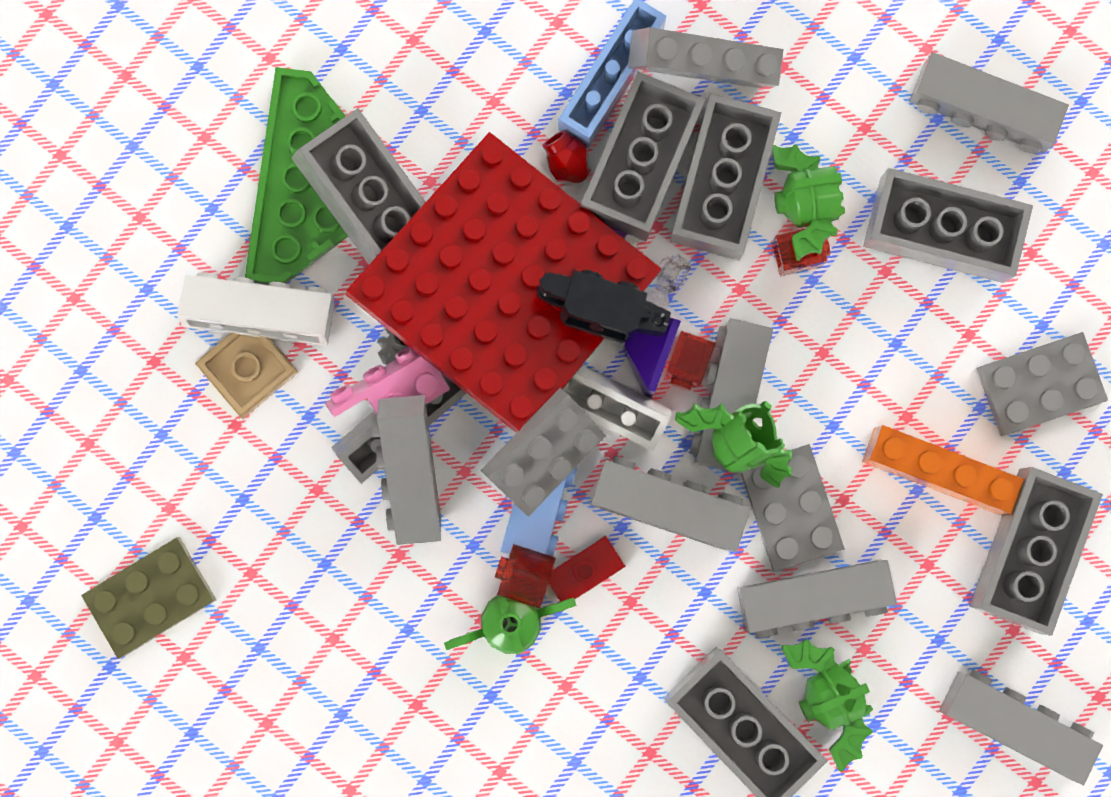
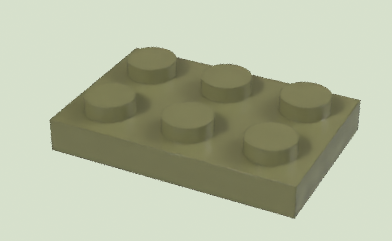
M180 537L174 538L81 595L117 659L125 657L217 601Z

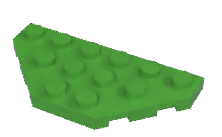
M275 67L245 278H249L255 283L269 285L270 282H282L287 284L348 238V235L291 159L299 148L346 117L311 71Z

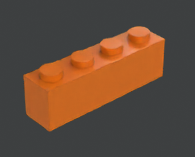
M884 425L873 429L862 462L998 515L1012 514L1024 481L1021 477Z

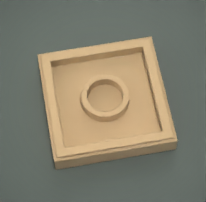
M238 333L227 335L195 362V365L241 419L246 418L299 373L270 338L246 336Z

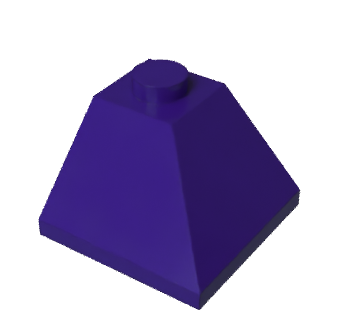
M670 318L663 337L635 333L632 339L624 344V354L643 394L649 398L653 397L680 326V320Z

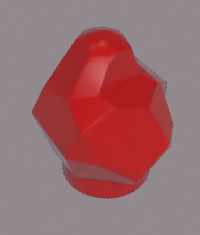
M567 130L554 134L544 142L542 147L546 152L548 169L555 180L581 183L587 179L590 168L587 163L586 144L574 136L571 137Z

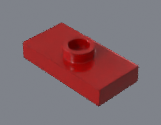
M605 535L545 574L544 577L561 602L569 598L577 599L626 566Z

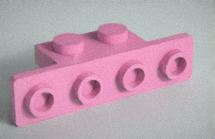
M408 346L395 355L396 360L386 366L377 365L366 371L362 376L364 379L353 386L348 384L336 389L331 393V399L326 401L325 405L330 413L336 417L367 398L377 414L379 399L425 395V402L427 404L449 391L450 388L441 372Z

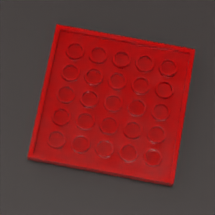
M489 131L346 290V296L517 433L559 388L564 389L605 339L564 326L559 317L561 308L548 305L547 302L543 303V301H539L540 299L537 298L536 287L540 284L539 279L545 273H549V271L550 273L554 272V274L559 273L572 277L574 270L580 272L582 270H591L601 274L603 279L608 281L633 283L639 287L640 291L644 292L658 276L662 268L589 210L580 207L581 204Z

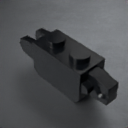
M574 270L572 277L559 273L554 274V272L550 273L549 271V273H545L539 279L540 284L536 287L539 301L561 308L559 317L564 326L619 343L632 339L635 333L663 337L670 320L671 312L647 301L648 293L640 291L639 287L635 284L625 281L618 283L603 279L601 274L591 270H582L581 272Z

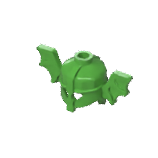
M797 144L789 148L773 145L771 153L774 167L777 170L791 171L786 178L782 191L774 192L777 214L783 213L797 228L807 227L792 237L795 258L800 260L810 253L821 254L825 240L829 237L837 236L838 229L833 226L832 221L839 220L840 216L845 214V207L841 206L844 196L843 192L839 189V186L842 184L841 173H836V166L818 168L820 156L805 155L800 151Z
M763 401L759 405H743L733 413H728L724 404L711 409L693 404V407L687 412H676L675 421L691 432L714 428L712 432L714 457L731 473L735 471L742 473L762 466L760 477L776 488L780 487L781 481L785 477L792 476V467H789L788 460L792 459L793 451L784 450L783 448L786 444L783 443V439H777L776 425L769 412L772 405L767 401ZM762 418V427L758 426L753 419Z
M505 591L488 601L481 615V629L468 632L465 635L443 643L447 651L485 637L492 648L504 654L517 655L534 645L541 631V617L555 614L577 605L574 598H569L537 609L530 598L518 592ZM510 617L515 618L517 623H512ZM506 618L508 624L503 628V621ZM511 626L517 627L516 630L512 632L507 631Z
M807 639L796 645H782V651L791 668H810L819 672L807 679L805 699L798 703L808 723L816 720L831 731L843 726L841 736L829 748L837 769L843 772L850 762L863 758L862 744L866 737L873 733V730L863 722V717L873 711L871 705H866L865 694L869 693L870 690L866 683L860 685L857 679L851 675L850 659L839 664L835 662V649L833 647L817 648Z

